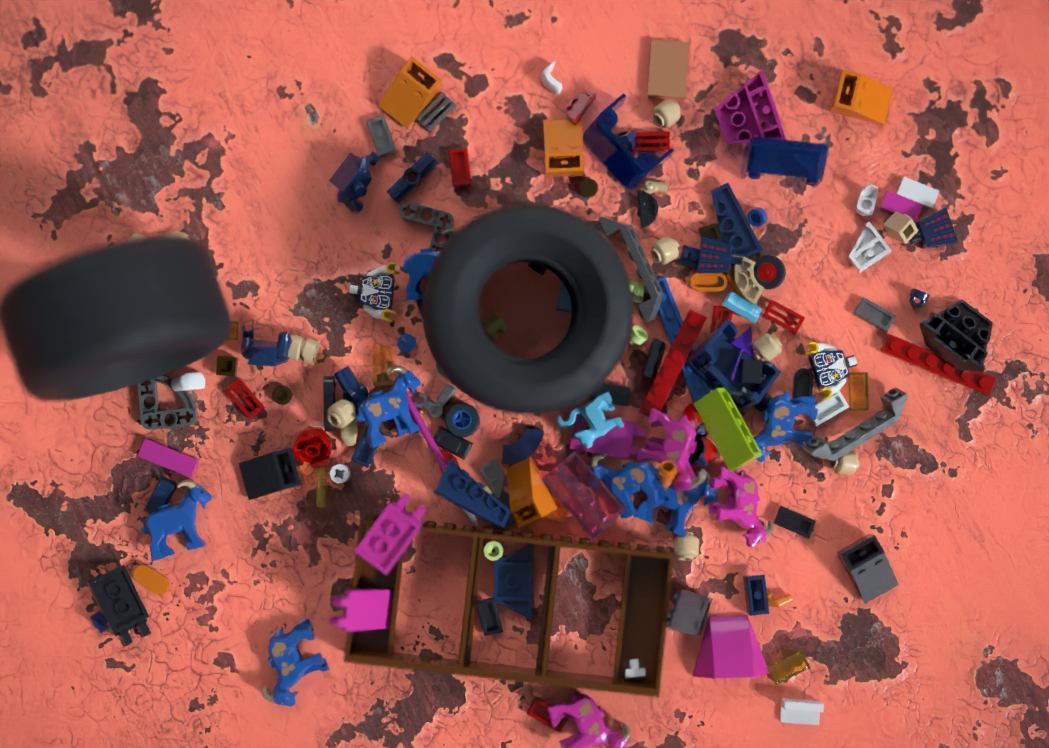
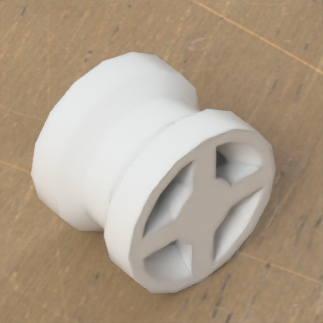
M337 464L331 468L330 478L333 482L345 483L350 479L351 471L346 465Z

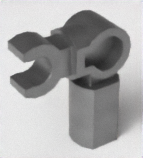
M446 383L437 397V403L433 400L429 401L426 395L420 393L419 396L424 399V402L422 404L414 402V405L418 408H425V412L429 413L432 417L440 418L444 415V406H448L457 389Z

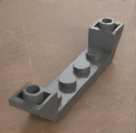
M600 217V229L606 236H613L619 232L622 233L620 236L623 243L627 244L629 248V257L635 262L637 266L636 272L645 283L644 289L646 294L651 297V299L638 305L640 308L639 314L646 322L654 321L664 294L633 226L610 217Z
M896 387L888 390L887 393L880 396L884 407L882 411L877 412L874 416L861 422L855 428L829 442V444L816 436L803 444L802 449L812 456L836 461L898 422L908 398L907 393Z

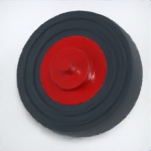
M772 255L759 257L755 261L754 277L757 282L766 290L775 289L782 284L786 276L784 263L778 257Z

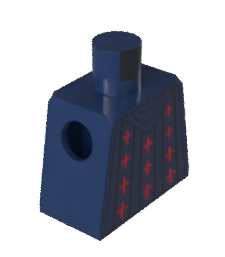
M943 208L917 222L915 225L918 232L909 240L911 245L920 242L922 249L950 246L957 243L958 239L947 208Z
M704 235L701 238L697 273L731 271L732 264H743L744 254L733 253V243Z

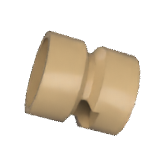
M292 334V343L288 352L289 359L296 361L302 359V362L314 365L320 342L310 338L304 340V337Z

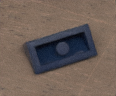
M765 575L743 576L747 614L750 616L769 614Z

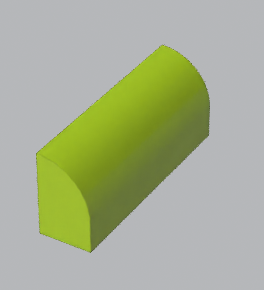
M717 388L693 403L729 471L736 470L762 456L758 445L725 388Z

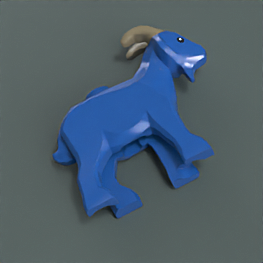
M447 229L441 235L449 234L452 236L457 230ZM432 248L420 249V253H414L405 259L400 270L403 273H409L406 300L423 299L424 293L420 290V283L422 279L428 278L430 269L440 251L432 252Z

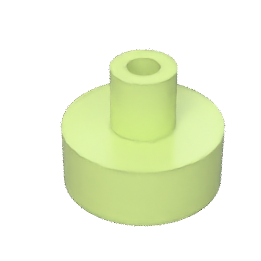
M635 325L632 327L628 342L631 345L635 343L642 345L648 339V335L642 327Z
M497 541L488 542L484 547L485 557L491 561L501 558L503 554L502 545Z

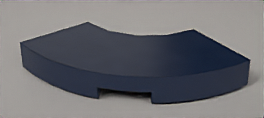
M525 428L523 436L517 442L504 445L501 464L518 463L531 456L539 447L544 431Z

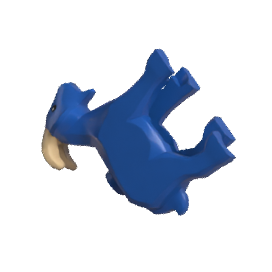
M192 480L179 482L177 488L188 486V490L181 503L170 507V503L159 506V511L152 512L145 518L144 528H141V531L150 534L152 561L175 554L174 550L167 545L166 539L167 535L180 531L184 535L188 550L206 546L204 540L199 537L195 525L196 502H200L202 508L205 509V504L212 500V495L198 483Z

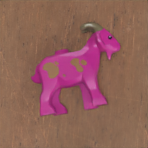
M652 408L648 421H651L650 426L653 428L663 426L667 435L664 438L663 445L649 439L646 440L645 449L640 448L637 460L650 459L659 463L665 460L673 461L676 464L677 474L679 475L678 478L674 477L673 489L676 492L689 490L703 483L706 479L705 469L699 471L696 478L688 461L690 453L695 451L697 444L694 442L696 431L693 424L687 420L686 415L681 416L678 421H674L667 414Z
M720 466L719 476L711 477L710 489L724 486L730 491L728 495L729 505L712 502L709 504V514H717L716 521L730 519L737 525L747 529L746 534H742V536L746 539V545L753 547L763 542L772 534L774 524L772 520L768 521V526L765 522L761 524L758 521L756 512L760 497L755 480L747 475L745 470L739 471L737 475L734 471H729V469Z
M574 691L572 694L573 702L547 707L552 727H556L562 718L571 717L577 729L575 734L559 741L561 748H585L608 744L609 748H625L631 735L629 726L626 723H620L622 734L607 729L602 720L604 713L601 706H597L595 701L587 694H578L577 691Z

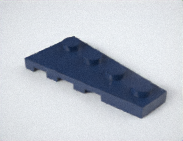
M729 183L712 190L711 194L722 240L733 243V253L744 254L746 258L763 251Z
M450 458L433 493L493 526L503 529L511 510L493 494L490 495L484 490V486L474 481L466 470H462L455 464L456 461Z

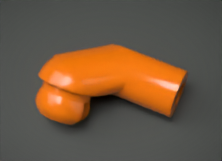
M767 593L769 607L781 608L793 602V598L789 593L779 598H773L772 593Z

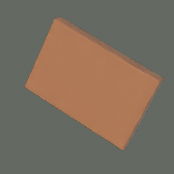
M651 40L647 97L685 99L689 42Z

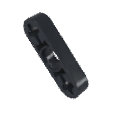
M324 376L325 432H333L336 430V427L329 423L327 414L330 406L336 403L335 377Z

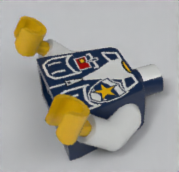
M390 262L386 266L378 267L362 277L361 285H350V295L360 296V304L363 305V309L373 318L393 322V320L389 319V316L392 313L395 314L392 311L395 276L391 274L400 273V271L394 270L395 266L399 265V263Z
M816 342L805 343L810 348L805 353L808 355L818 389L817 393H823L824 398L821 401L827 400L846 383V378L850 376L848 368L857 366V360L854 355L844 357L843 351L837 350L835 346Z

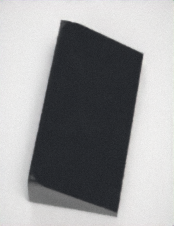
M655 338L652 340L641 374L643 377L653 380L657 376L666 348V344Z

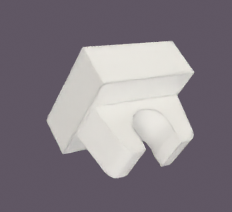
M631 659L629 661L630 669H625L624 671L625 679L645 678V668H639L638 659Z

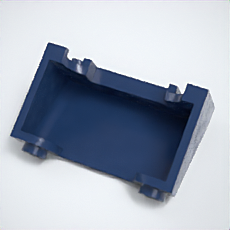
M727 318L688 357L687 362L713 390L725 388L729 392L738 411H743L760 402L781 372L772 362L763 361L761 383L738 382L739 366L734 380L731 381L730 377L740 349L730 344L735 340L737 328ZM743 353L741 358L755 360L746 353Z

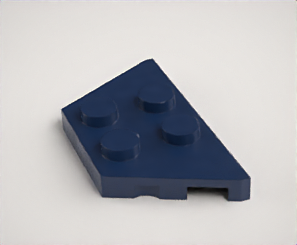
M529 544L494 561L495 602L525 616L527 619H532L533 544Z

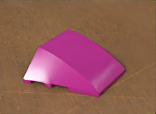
M763 70L759 71L755 77L747 81L739 90L732 93L714 108L726 144L787 142L784 128Z
M748 615L714 616L708 618L693 677L720 679L757 677L770 674Z

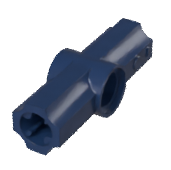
M426 152L411 168L405 170L403 176L387 193L399 204L414 188L421 184L422 180L439 163L431 154ZM416 174L418 177L416 181L410 182L408 181V176Z
M348 365L336 372L334 376L344 391L343 399L354 404L358 415V408L363 400L368 399L369 393L365 385L357 381Z

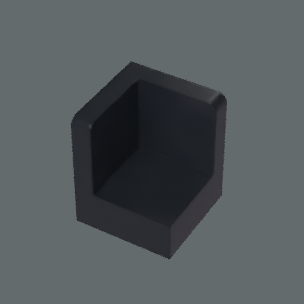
M741 359L738 382L761 383L763 361Z

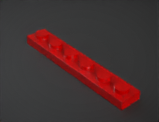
M689 309L639 413L649 417L652 408L659 411L662 410L707 317Z
M891 334L887 335L881 349V353L985 396L990 395L996 380L995 377L983 372L955 369L936 353Z

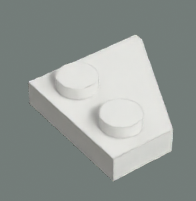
M868 222L852 249L848 260L858 273H861L889 254L891 249L873 225Z

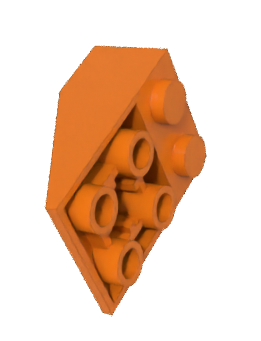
M411 57L400 70L378 106L408 129L443 87L442 80L414 57Z
M843 69L837 77L829 112L885 125L893 88L863 74Z
M581 119L576 125L570 122V120H543L545 177L583 176L584 157Z
M532 457L507 468L510 510L518 527L540 519L557 509Z

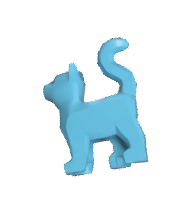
M609 392L597 396L589 403L574 407L570 410L567 420H563L560 415L556 417L557 424L562 428L571 427L575 423L576 415L581 414L589 425V429L576 432L574 439H578L585 448L592 447L593 441L596 438L605 435L612 428L617 427L620 429L624 427L620 417L606 420L603 414L606 410L611 412L615 409Z

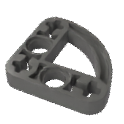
M159 376L148 380L151 381V384L148 385V391H153V394L143 395V392H147V387L143 386V382L138 383L141 425L147 430L194 425L198 421V411L191 394L188 391H176L183 399L186 408L160 411L157 383L172 388L171 381L173 379ZM147 397H151L154 401L153 406L150 408L144 405V400ZM188 412L193 415L190 422L186 419H181V424H179V416H186ZM167 414H173L175 418L174 422L170 425L165 422ZM150 416L152 419H160V422H154L152 426L146 423Z

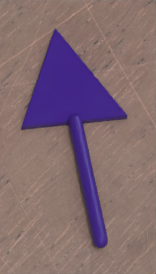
M751 327L730 343L740 349L730 377L731 381L735 378L743 353L754 357Z

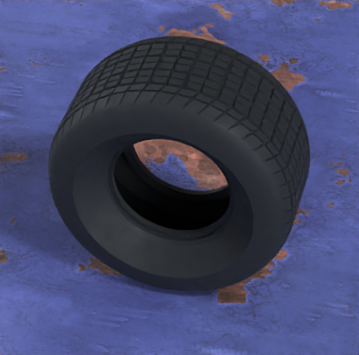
M518 203L498 207L478 215L458 229L446 242V245L442 247L430 269L422 303L425 337L436 363L446 377L463 393L488 407L503 412L524 415L544 414L567 408L597 390L613 373L625 352L631 335L634 313L633 294L627 271L620 256L608 239L592 224L576 214L555 206L537 203ZM514 263H533L549 269L565 285L572 305L570 326L563 340L552 351L533 359L515 358L497 349L485 335L479 319V299L486 281L495 271Z
M154 235L126 239L63 257L25 275L13 283L0 298V327L19 383L31 397L40 401L59 402L76 400L119 390L154 379L192 364L211 354L226 342L231 332V315L229 314V309L211 258L199 242L185 236Z

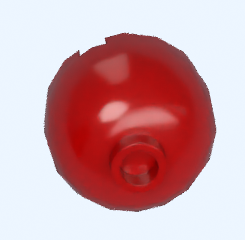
M309 427L300 431L295 437L293 445L295 458L303 464L304 461L308 462L311 466L321 465L328 461L332 452L330 436L324 430L317 427Z

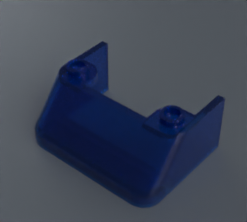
M623 93L604 109L585 130L583 142L623 188L632 190L671 158L674 149H669L658 160L648 152L640 154L637 158L629 152L611 131L618 121L615 111L625 102L626 95Z
M753 137L743 150L741 179H745L746 176L750 179H760V176L769 174L802 178L806 185L817 187L823 179L829 146L819 143Z

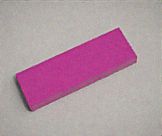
M147 438L144 439L138 453V457L189 478L193 477L199 462L196 458Z

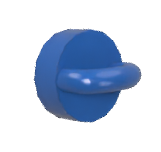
M754 207L747 214L748 222L754 227H760L768 220L765 210L760 207Z
M410 334L401 335L397 341L399 350L404 353H411L417 345L415 338Z

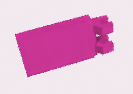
M578 414L574 423L570 449L596 454L604 453L607 456L627 459V457L630 458V454L639 455L640 448L632 447L633 436L646 438L648 430L636 428V424L633 421L621 419L624 427L620 429L617 427L612 428L605 435L596 438L593 441L592 447L585 448L578 439H574L576 432L589 429V425L584 417ZM605 416L606 420L613 419V417Z
M406 493L402 495L397 503H389L355 550L357 554L386 575L422 527L420 519L427 510L424 506L420 505L413 515L406 511L404 507L411 499Z
M394 589L346 590L345 596H333L332 605L344 607L343 616H330L329 625L342 627L341 630L343 631L390 628Z

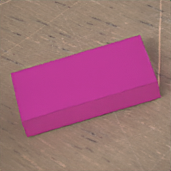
M886 191L879 209L890 214H894L895 211L900 214H907L915 223L923 204L891 191Z

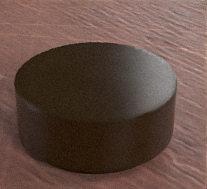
M590 178L581 181L579 185L581 196L592 198L597 194L598 185L596 181Z
M278 386L274 389L272 397L277 404L286 405L292 400L293 394L290 388Z

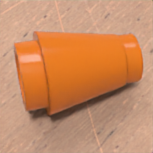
M665 460L658 466L659 484L662 487H669L677 474L678 469L673 461Z

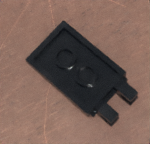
M125 565L87 582L111 634L115 637L119 636L123 647L133 643L128 631L137 627L141 639L151 634L146 623L148 621L147 618H149L148 612Z

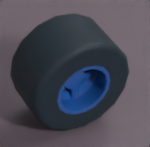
M457 403L447 411L445 424L453 435L468 437L477 431L480 417L472 405Z

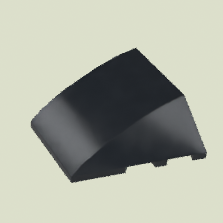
M963 299L919 324L925 345L955 369L981 373L984 371V360L988 353L986 349L990 341L993 322Z

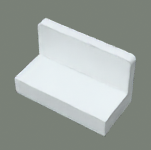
M781 698L780 721L819 725L820 712L824 711V704L814 700Z

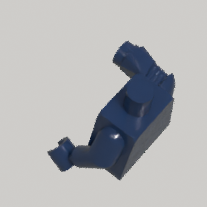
M373 151L370 155L361 158L350 153L329 180L339 189L337 194L338 202L345 204L352 212L359 213L363 209V203L358 198L367 193L366 187L372 181L370 164L374 166L380 160V157Z
M245 326L242 327L241 355L248 359L249 365L273 367L288 361L290 358L288 357V352L292 343L290 332H279L278 342L251 340L254 337L253 326L248 331L245 330Z

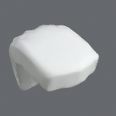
M552 62L542 72L541 81L546 89L557 95L562 90V84L550 74L555 65V62Z
M869 184L862 189L856 206L858 214L862 216L872 215L878 187Z
M200 372L185 373L174 378L171 381V387L173 391L204 389L205 378L203 373Z

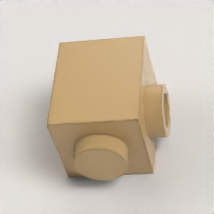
M896 211L883 224L889 237L904 244L918 232L915 223L909 215L900 214Z

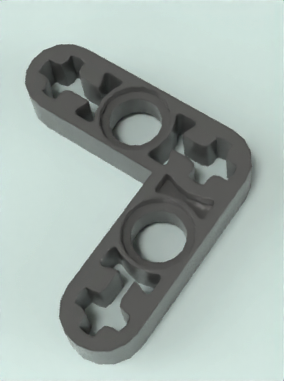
M411 202L401 205L400 216L404 220L434 228L430 248L432 246L442 248L446 245V242L450 239L449 234L444 235L446 238L444 244H437L435 237L443 232V230H437V227L441 229L443 223L440 219H443L444 216H447L450 223L446 224L445 230L452 229L454 218L450 213ZM411 207L413 212H417V208L420 209L418 219H415L416 214L410 213L409 216H406L403 209ZM424 211L432 214L430 221H424L421 218V214Z

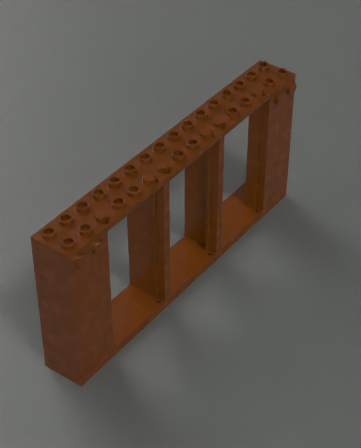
M368 514L360 519L357 547L378 520L379 515ZM425 521L424 524H421L422 527L419 531L472 537L458 660L393 653L404 552L387 575L356 553L352 590L390 588L394 589L390 628L347 631L344 662L659 697L667 629L666 618L669 610L674 554L667 547L656 546V549H650L649 545L643 544L631 547L629 543L618 542V545H611L610 541L598 540V543H593L589 538H579V541H575L570 536H560V539L553 538L551 534L541 533V536H533V532L522 531L521 534H513L514 530L509 529L495 532V528L483 527L482 530H477L475 526L464 525L463 528H459L454 523H444L441 526L437 525L436 521ZM484 538L549 545L536 668L470 661L476 612L475 601H477ZM561 547L626 554L613 677L547 670ZM631 659H638L639 668H645V678L625 679L624 671L625 669H630L629 661Z

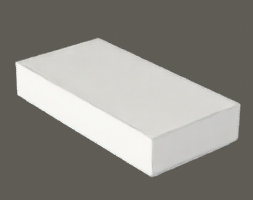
M903 177L896 194L923 204V207L932 209L939 190Z
M840 390L833 394L831 398L815 404L818 413L816 420H812L816 427L849 408Z

